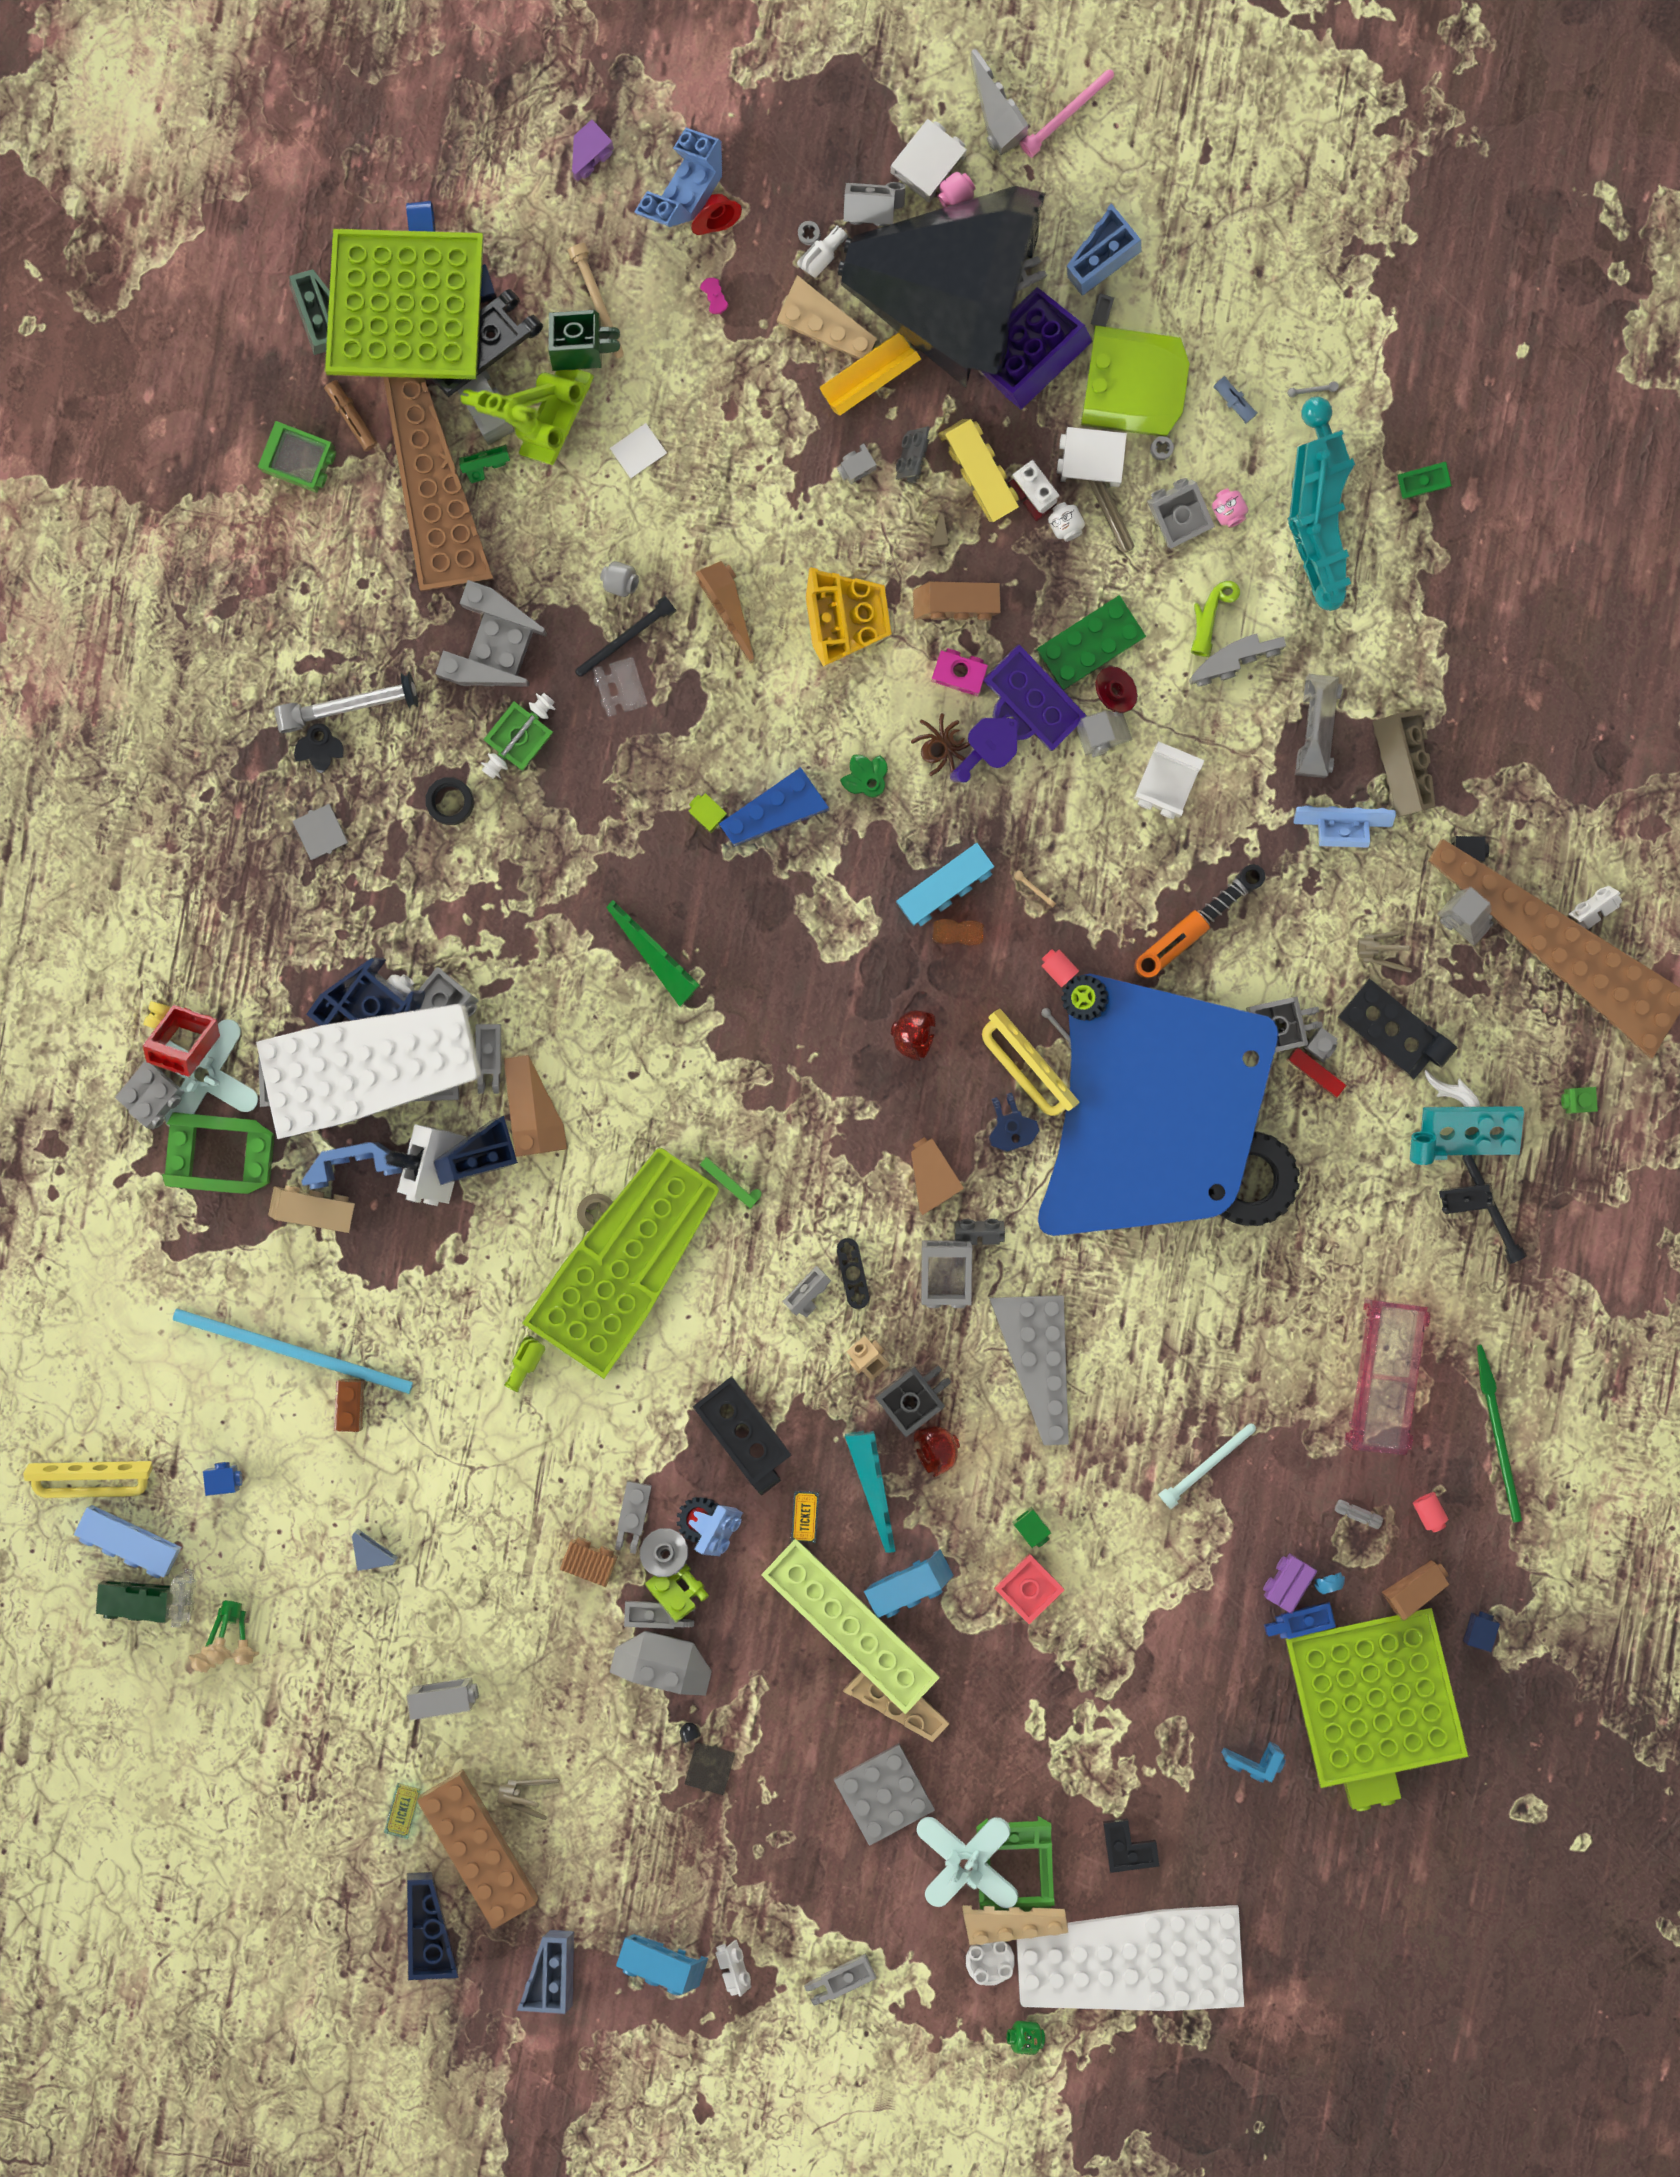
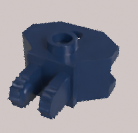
M1012 1093L1006 1094L1008 1105L1012 1111L1011 1114L1003 1116L1000 1101L997 1097L992 1099L997 1118H995L997 1124L988 1136L991 1146L1007 1152L1031 1144L1040 1131L1037 1121L1022 1116L1021 1111H1018ZM1014 1134L1019 1136V1141L1016 1143L1012 1141V1135Z

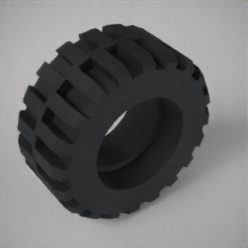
M1254 1132L1248 1155L1261 1157L1270 1165L1274 1176L1273 1186L1263 1199L1256 1202H1245L1236 1197L1230 1207L1220 1214L1221 1217L1239 1225L1261 1226L1277 1220V1217L1284 1215L1288 1211L1287 1208L1296 1199V1190H1299L1298 1176H1300L1299 1168L1296 1167L1294 1155L1288 1151L1289 1148L1284 1143H1281L1272 1135ZM1220 1184L1212 1185L1209 1189L1210 1198L1215 1201L1224 1198V1187Z

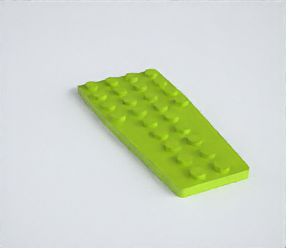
M657 1148L564 1261L522 1324L605 1379L647 1318L718 1194V1186L665 1149Z

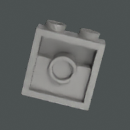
M1182 478L1174 482V488L1165 491V489L1155 491L1151 494L1152 499L1147 501L1154 520L1159 525L1166 544L1170 549L1215 527L1197 482L1192 479Z
M439 967L434 970L418 990L426 993L420 1010L462 1004L466 1007L467 1016L470 1017L477 1009L476 1003L479 1000Z
M145 1060L115 1098L145 1128L154 1130L163 1124L166 1119L165 1115L169 1110L175 1108L180 1103L181 1096L185 1091L158 1067L147 1063Z

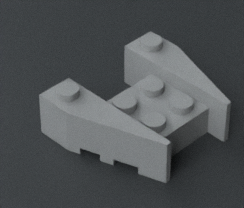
M468 580L460 604L467 610L483 615L471 653L467 659L443 650L435 674L438 678L461 686L528 687L530 684L528 680L518 676L533 632L545 637L547 632L492 588Z

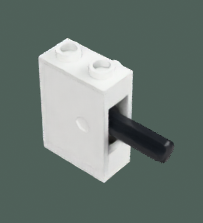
M415 1124L407 1154L389 1151L384 1156L387 1165L403 1168L397 1192L406 1194V1199L413 1202L421 1203V1199H424L423 1203L438 1206L439 1202L449 1204L454 1182L440 1185L433 1161L464 1140L466 1136Z

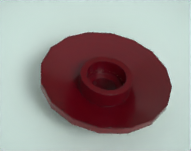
M1112 666L1104 668L1099 672L1095 682L1096 693L1106 708L1118 713L1132 710L1136 705L1138 693L1137 687L1130 675L1119 667Z

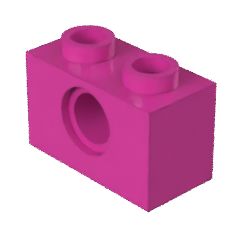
M947 648L946 652L941 650L931 682L978 697L988 665L983 664L984 660L978 657L970 656L969 659L961 657V653L953 649ZM955 666H964L967 669V674L964 677H957L953 672Z

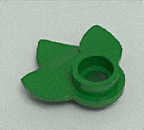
M853 755L850 760L851 774L840 779L842 786L852 794L864 793L872 798L880 796L885 790L884 777L888 771L885 759L879 755L870 761L863 755ZM871 781H876L875 787H868Z

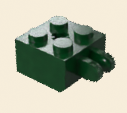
M595 310L549 313L548 351L552 371L602 368V353H614L620 349V343L617 340L620 337L619 329L615 327H601L599 313Z

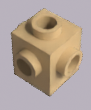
M866 1336L846 1351L853 1359L849 1362L858 1373L863 1371L871 1381L890 1366L889 1362L882 1355L885 1352L883 1347L876 1340L871 1342Z

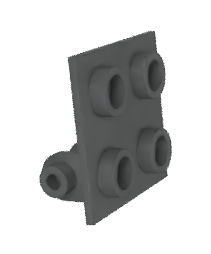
M930 427L907 431L903 437L902 455L896 464L897 480L907 478L908 482L916 483L917 479H920L922 466L920 465L924 464L922 458L926 456L924 453H926L929 443L927 437Z

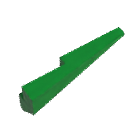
M612 900L606 908L681 1008L695 994L694 992L700 985Z

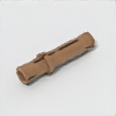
M338 380L327 384L324 389L334 402L336 412L341 413L363 447V450L369 451L374 448L378 442L374 439L353 406L354 401L352 398L347 397Z

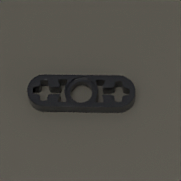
M844 1238L837 1244V1255L847 1301L851 1307L862 1309L869 1302V1293L859 1246L854 1239ZM845 1242H849L850 1246L855 1247V1250L851 1251L852 1259L857 1257L858 1262H849L843 1265L842 1260H847V1255L845 1252L841 1253L840 1248L844 1247ZM850 1266H855L860 1270V1277L857 1280L852 1281L846 1277V1270ZM863 1281L864 1286L858 1287L860 1294H865V1298L862 1299V1304H857L856 1301L851 1300V1297L855 1295L854 1287L848 1289V1284L855 1285Z

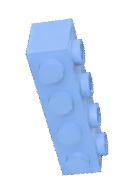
M94 1505L86 1508L74 1533L75 1536L79 1537L81 1543L87 1546H93L94 1544L102 1548L101 1552L108 1556L115 1557L117 1555L124 1558V1563L135 1568L138 1566L147 1569V1574L155 1578L165 1577L170 1573L182 1548Z

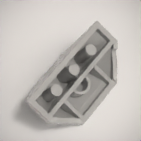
M644 1631L617 1646L610 1668V1673L633 1683L677 1694L706 1696L712 1672L693 1642L649 1631Z

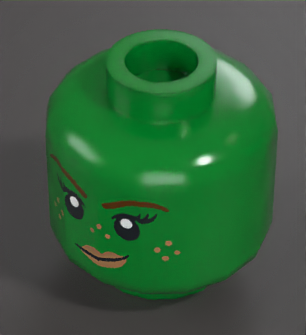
M1016 2021L1012 2028L1007 2031V2044L1011 2045V2049L1016 2054L1036 2055L1044 2047L1045 2032L1037 2022Z

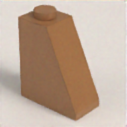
M925 1137L914 1143L915 1149L911 1151L918 1206L922 1215L964 1189L934 1140L931 1138L927 1141Z
M1431 1560L1382 1591V1594L1395 1614L1404 1621L1449 1585L1446 1577L1449 1575L1441 1563L1437 1565Z

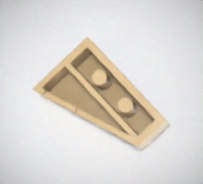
M285 1185V1188L274 1186L268 1215L279 1221L349 1233L355 1204L348 1201V1196L334 1194V1197L331 1198L324 1196L325 1192L310 1190L309 1193L301 1192L299 1187Z

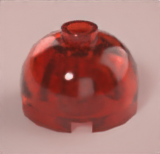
M914 1010L906 1012L897 1022L893 1023L891 1036H893L896 1049L903 1056L917 1061H921L920 1058L926 1057L934 1035H929L931 1026L935 1027V1016L926 1011Z
M934 1425L922 1428L914 1433V1442L919 1441L921 1448L916 1449L919 1460L928 1474L934 1472L932 1477L944 1474L956 1464L960 1444L954 1434L951 1435L947 1429Z

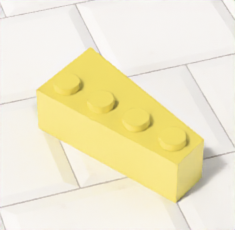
M962 419L938 433L941 441L947 439L950 445L948 453L958 465L961 463L963 467L960 469L961 475L969 486L973 485L975 490L972 493L989 522H995L1017 509L1019 506L1016 501L1019 498L1013 487L1008 488L1004 480L1007 476L1001 465L996 466L993 460L995 456L993 449L989 443L985 444L981 438L983 431L978 422H973L971 419Z

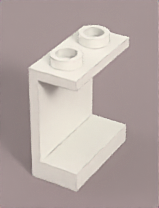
M927 119L892 163L890 173L930 203L940 183L956 163L966 157L967 149L964 148L965 144L955 136L952 138L945 133L946 129L936 121L931 122Z
M1067 427L1066 434H1061L1059 449H1064L1063 459L1058 458L1057 474H1061V481L1065 482L1066 478L1110 482V487H1120L1127 433Z
M1158 741L1134 796V799L1138 801L1137 805L1149 810L1152 807L1161 810V815L1170 819H1174L1175 816L1181 817L1184 805L1204 760Z

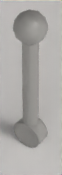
M1333 381L1325 386L1297 390L1290 388L1288 396L1293 398L1297 394L1325 390L1336 392L1339 385Z
M1044 1008L1041 1012L1042 1016L1050 1020L1068 1041L1069 1048L1071 1049L1070 1036L1053 1018L1050 1009Z

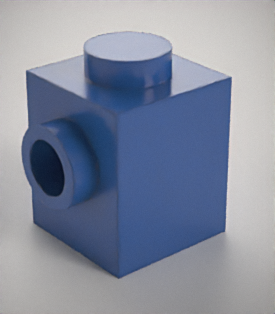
M220 1462L214 1464L215 1468H207L203 1471L205 1496L235 1493L240 1490L239 1486H242V1473L238 1471L237 1465L230 1466L229 1462Z

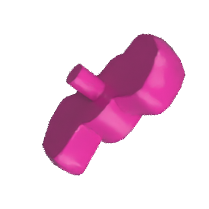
M706 278L701 283L700 289L707 294V300L710 302L709 312L712 314H722L727 309L728 302L721 293L720 281L716 278Z

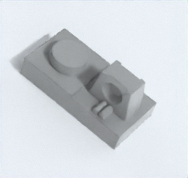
M816 1266L783 1300V1303L796 1316L800 1313L807 1318L816 1309L812 1299L822 1293L831 1280Z

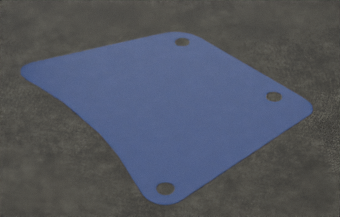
M1086 974V976L1100 980L1105 985V989L1109 994L1107 996L1109 1002L1105 1006L1107 1008L1105 1012H1102L1100 1017L1093 1018L1094 1020L1091 1021L1079 1020L1069 1015L1071 1042L1070 1091L1080 1103L1072 1110H1066L1057 1160L1039 1210L1038 1224L1041 1231L1047 1235L1059 1236L1199 1220L1222 1214L1235 1201L1240 1189L1277 1045L1278 1030L1276 1024L1267 1016L1094 974ZM1253 1050L1258 1053L1259 1062L1256 1066L1248 1067L1243 1063V1055L1246 1051ZM1214 1184H1220L1225 1189V1196L1219 1201H1215L1209 1196V1189Z

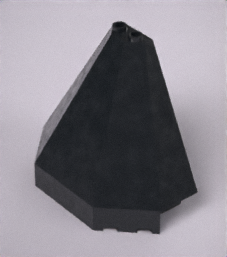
M1016 185L853 236L852 239L847 238L844 247V253H847L845 261H840L838 275L842 276L841 285L965 388L967 387L971 369L992 374L1002 372L1008 350L1009 319L1026 257L1033 258L1039 236L1040 213L1046 193Z

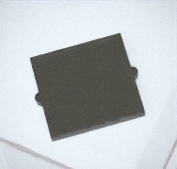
M696 1742L684 1784L699 1788L702 1792L710 1791L724 1795L735 1752L718 1748V1745L710 1746Z

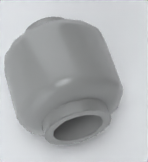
M617 561L610 563L608 567L605 566L600 575L605 591L620 597L633 594L639 583V576L636 575L635 568Z

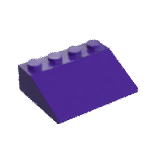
M1036 287L1011 311L1008 350L1002 372H997V374L981 372L1006 398L1022 410L1093 341L1086 326Z

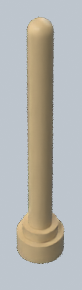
M586 243L576 244L567 250L570 259L575 264H578L596 311L599 313L602 326L613 327L587 262L589 251ZM621 345L619 351L613 353L618 359L624 355Z

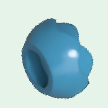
M1340 1572L1323 1579L1318 1578L1315 1579L1316 1584L1314 1586L1321 1594L1341 1590L1345 1584V1576H1342Z

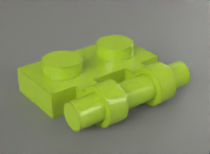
M686 1563L677 1574L669 1577L653 1576L645 1583V1586L675 1623L696 1608L695 1604L691 1601L694 1596H697L701 1602L709 1596L704 1590L705 1586L703 1583L694 1578L690 1573L691 1569ZM681 1579L690 1587L685 1592L677 1584Z

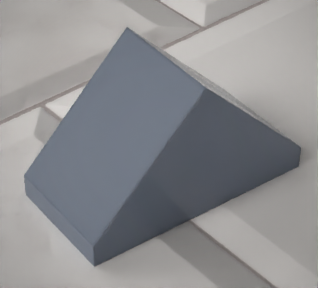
M359 1529L353 1533L352 1542L357 1571L393 1565L398 1559L396 1555Z

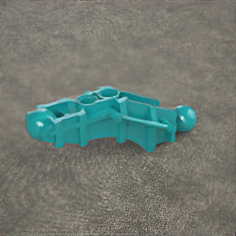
M1316 396L1306 400L1301 410V416L1306 425L1315 429L1318 439L1297 447L1290 514L1287 519L1300 557L1304 561L1303 567L1310 581L1315 601L1322 609L1334 611L1343 605L1346 599V586L1351 584L1349 577H1346V558L1349 557L1347 550L1343 549L1340 539L1338 515L1340 511L1346 510L1344 504L1340 503L1346 480L1355 466L1353 458L1350 459L1342 437L1344 435L1343 431L1340 430L1335 433L1331 431L1329 425L1333 415L1331 404L1325 398Z

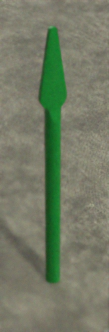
M1480 1344L1477 1345L1480 1388L1486 1396L1512 1521L1520 1522L1522 1521L1495 1396L1497 1386L1483 1346Z

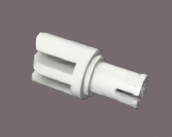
M836 226L823 241H816L798 260L797 265L816 278L834 259V251L848 238V235L842 228Z

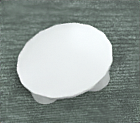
M1003 1941L971 1945L966 1955V1968L969 1975L977 1984L985 1986L997 1985L1009 1979L1013 1974L1014 1954L1011 1946Z

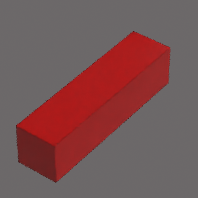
M1298 1047L1286 1059L1335 1098L1347 1086Z

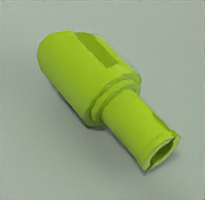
M526 1336L523 1339L512 1360L514 1368L504 1386L515 1392H519V1388L527 1373L535 1371L545 1351V1346L532 1336Z

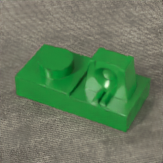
M507 445L459 458L462 473L467 474L471 483L485 480L483 467L492 466V468H499L510 461Z
M1447 462L1397 475L1403 500L1452 487Z

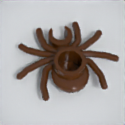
M941 713L939 718L940 733L930 723L921 719L920 723L929 728L935 735H919L911 740V744H914L919 740L931 738L923 744L921 756L928 763H936L940 760L942 762L929 773L930 776L938 773L947 762V756L951 774L955 769L952 755L963 761L966 757L958 754L956 751L970 746L969 742L960 745L964 742L965 738L963 737L958 741H955L953 735L960 731L959 729H952L959 724V720L952 722L946 727L944 732V713Z

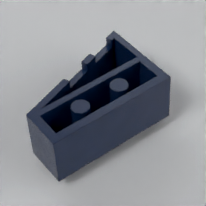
M504 1115L489 1121L433 1161L440 1185L496 1171L518 1163Z

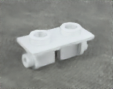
M1609 885L1596 891L1595 895L1589 900L1578 904L1575 910L1568 915L1588 930L1601 920L1597 912L1601 911L1603 916L1606 917L1620 907L1619 904L1622 903V899L1619 894L1621 893Z
M734 1940L727 1947L726 1944L717 1946L715 1954L720 1969L729 1968V1972L722 1974L727 1992H730L731 1996L737 1994L742 1996L751 1988V1979L743 1962V1952L739 1948L737 1940Z

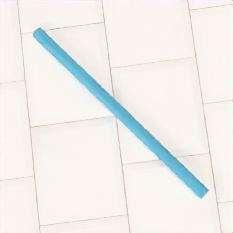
M176 1309L173 1315L174 1321L410 1394L413 1386L411 1381L180 1309Z

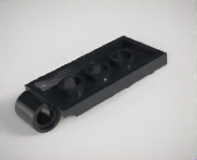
M1371 979L1364 983L1337 1016V1018L1413 1080L1429 1061L1442 1068L1458 1049L1453 1042L1438 1033L1430 1025H1426ZM1370 1006L1376 1007L1379 1011V1016L1374 1021L1369 1020L1366 1016V1010ZM1394 1022L1398 1026V1032L1395 1036H1389L1386 1033L1385 1026L1387 1023ZM1410 1037L1417 1041V1048L1413 1052L1407 1051L1404 1046L1406 1039Z
M731 1376L696 1403L693 1408L751 1485L762 1496L782 1481L774 1469L792 1456V1454ZM725 1404H730L734 1408L733 1416L728 1419L721 1415V1408ZM740 1424H746L749 1428V1434L745 1438H739L736 1435V1428ZM756 1443L764 1447V1454L760 1458H755L751 1454V1447Z

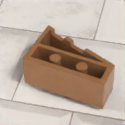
M928 582L913 590L914 619L943 620L954 618V620H968L969 618L977 617L979 621L992 620V616L1001 613L1000 583Z

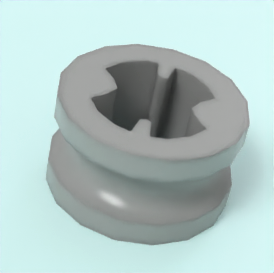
M805 221L798 228V237L803 244L813 245L820 239V229L816 223ZM809 227V230L811 228L815 229L813 232L814 238L809 239L807 237L805 239L803 237L805 235L804 229Z
M1161 436L1153 441L1150 452L1155 459L1165 460L1173 453L1174 446L1168 437ZM1156 444H1167L1168 447L1166 448V450L1168 451V453L1165 454L1164 452H1161L1159 454L1156 451L1158 448Z

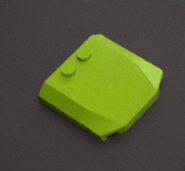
M1095 325L1081 425L1167 437L1181 417L1184 407L1190 363L1182 339L1180 337Z

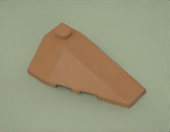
M720 561L695 572L697 581L750 664L753 663L754 656L736 584L733 580L737 576L729 564L724 566L723 562Z
M529 1055L504 1058L515 1156L567 1149L564 1124Z

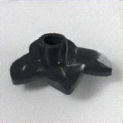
M319 723L312 725L308 729L307 736L297 742L294 751L295 761L300 762L310 759L312 766L319 773H323L329 768L332 757L343 758L344 755L341 741L332 736L330 729L326 725ZM318 732H323L324 738L321 741H317L315 738Z

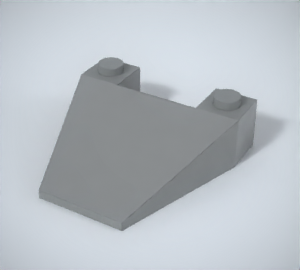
M1309 674L1306 677L1303 702H1310L1305 745L1297 752L1295 775L1326 778L1328 773L1333 771L1334 758H1330L1336 701L1341 698L1342 684H1338L1339 677Z

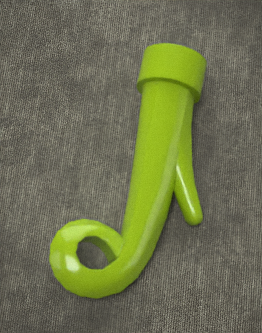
M1224 581L1216 585L1207 599L1203 613L1198 603L1194 604L1196 636L1191 648L1192 654L1210 657L1218 602L1220 599L1221 601L1231 603L1238 599L1240 588L1235 582ZM1226 589L1233 590L1230 596L1224 595L1223 591Z

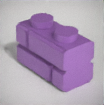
M1289 1553L1287 1558L1283 1556L1276 1566V1569L1279 1571L1274 1579L1270 1577L1267 1580L1263 1590L1266 1591L1264 1596L1268 1600L1292 1614L1316 1575L1317 1570Z

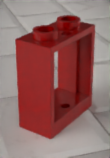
M173 1005L142 1046L146 1062L190 1077L220 1037L217 1019L209 1015L193 1012L188 1008ZM179 1027L201 1035L188 1053L166 1045Z

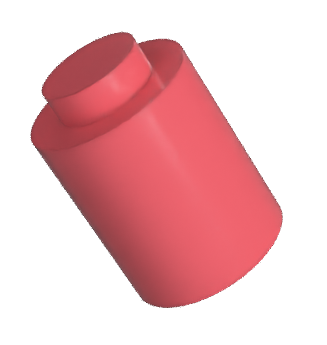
M1051 949L1042 958L1045 963L1041 966L1061 988L1079 972L1076 966L1060 949L1056 952Z
M1435 1492L1428 1493L1413 1502L1426 1530L1438 1532L1446 1527L1445 1523L1449 1519Z

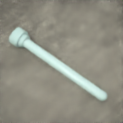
M1252 1423L1248 1424L1174 1488L1170 1487L1168 1490L1165 1488L1158 1494L1159 1497L1170 1509L1174 1508L1178 1504L1179 1496L1256 1431V1426Z

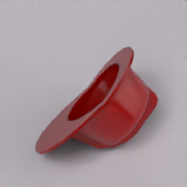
M712 194L692 222V232L696 235H704L732 227L741 216V205L736 201L729 200L723 194Z

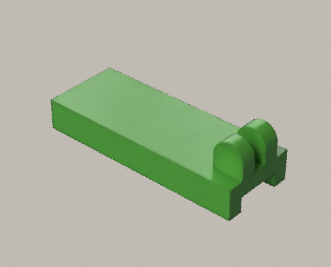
M708 1157L701 1162L700 1165L750 1209L761 1197L762 1192L759 1189H754L749 1194Z

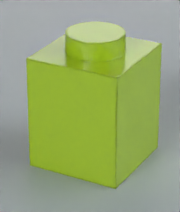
M706 793L702 797L698 794L689 803L691 807L689 813L710 833L728 816Z

